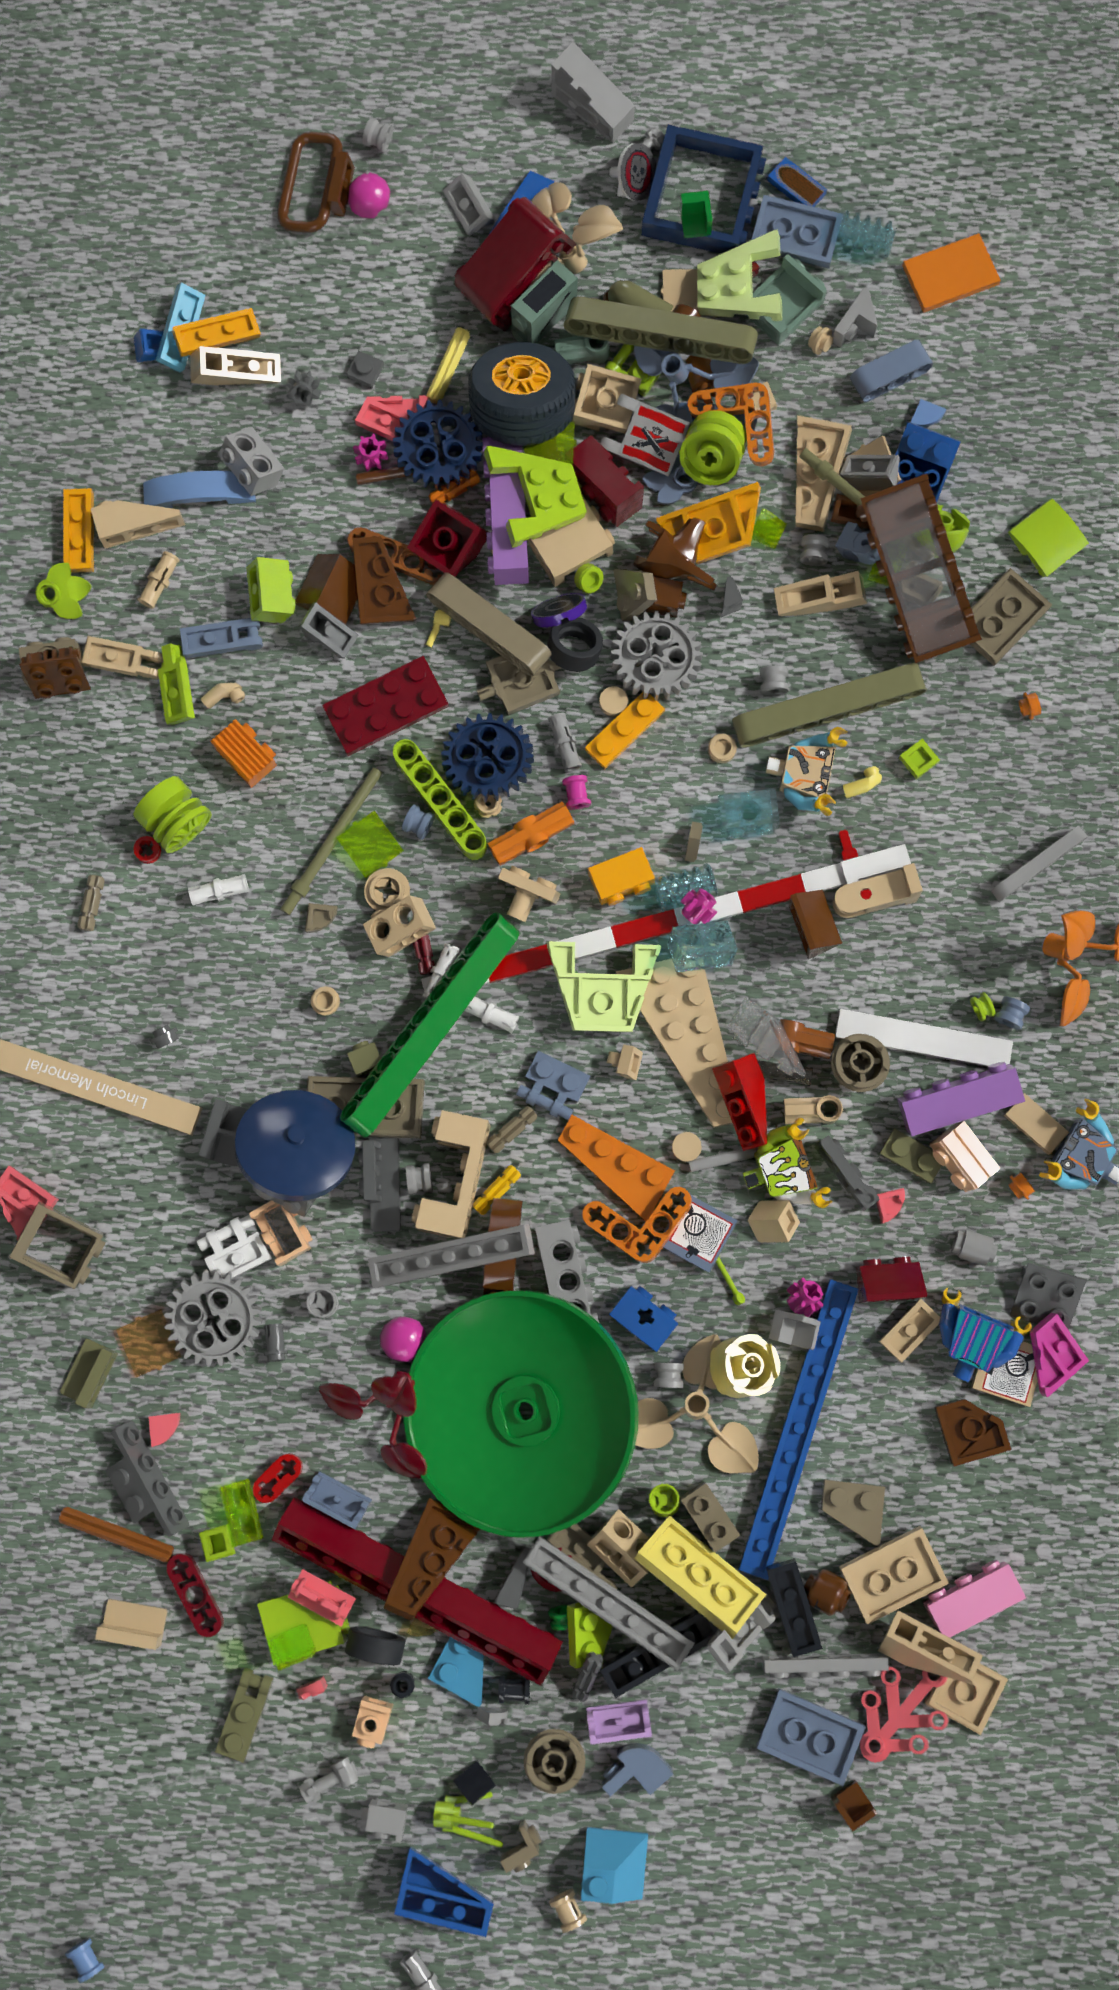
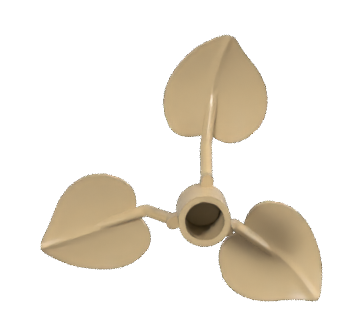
M556 182L542 189L531 202L547 217H552L554 223L564 231L556 214L568 209L571 203V193L566 185ZM596 205L582 213L578 220L579 225L573 227L572 238L577 245L568 255L564 251L558 252V261L565 265L573 274L580 273L587 265V258L582 250V245L596 242L623 230L622 224L606 205ZM551 260L547 263V265L543 268V270L538 274V276L529 286H531L535 281H537L551 267Z
M713 1334L696 1343L683 1360L684 1370L682 1373L684 1379L690 1384H699L697 1392L687 1396L685 1407L680 1408L679 1411L668 1417L667 1407L661 1401L654 1398L638 1401V1433L635 1445L646 1449H658L667 1445L674 1436L673 1428L669 1422L676 1420L683 1414H687L695 1420L704 1418L712 1431L717 1435L708 1445L709 1460L715 1468L729 1474L754 1473L758 1467L759 1455L752 1433L744 1425L737 1422L727 1423L722 1432H720L708 1413L709 1400L703 1394L704 1387L717 1389L710 1373V1353L721 1343L719 1336Z

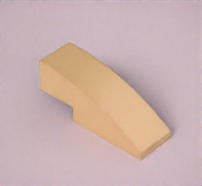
M859 571L830 577L827 574L774 588L779 616L805 615L867 604L863 577Z

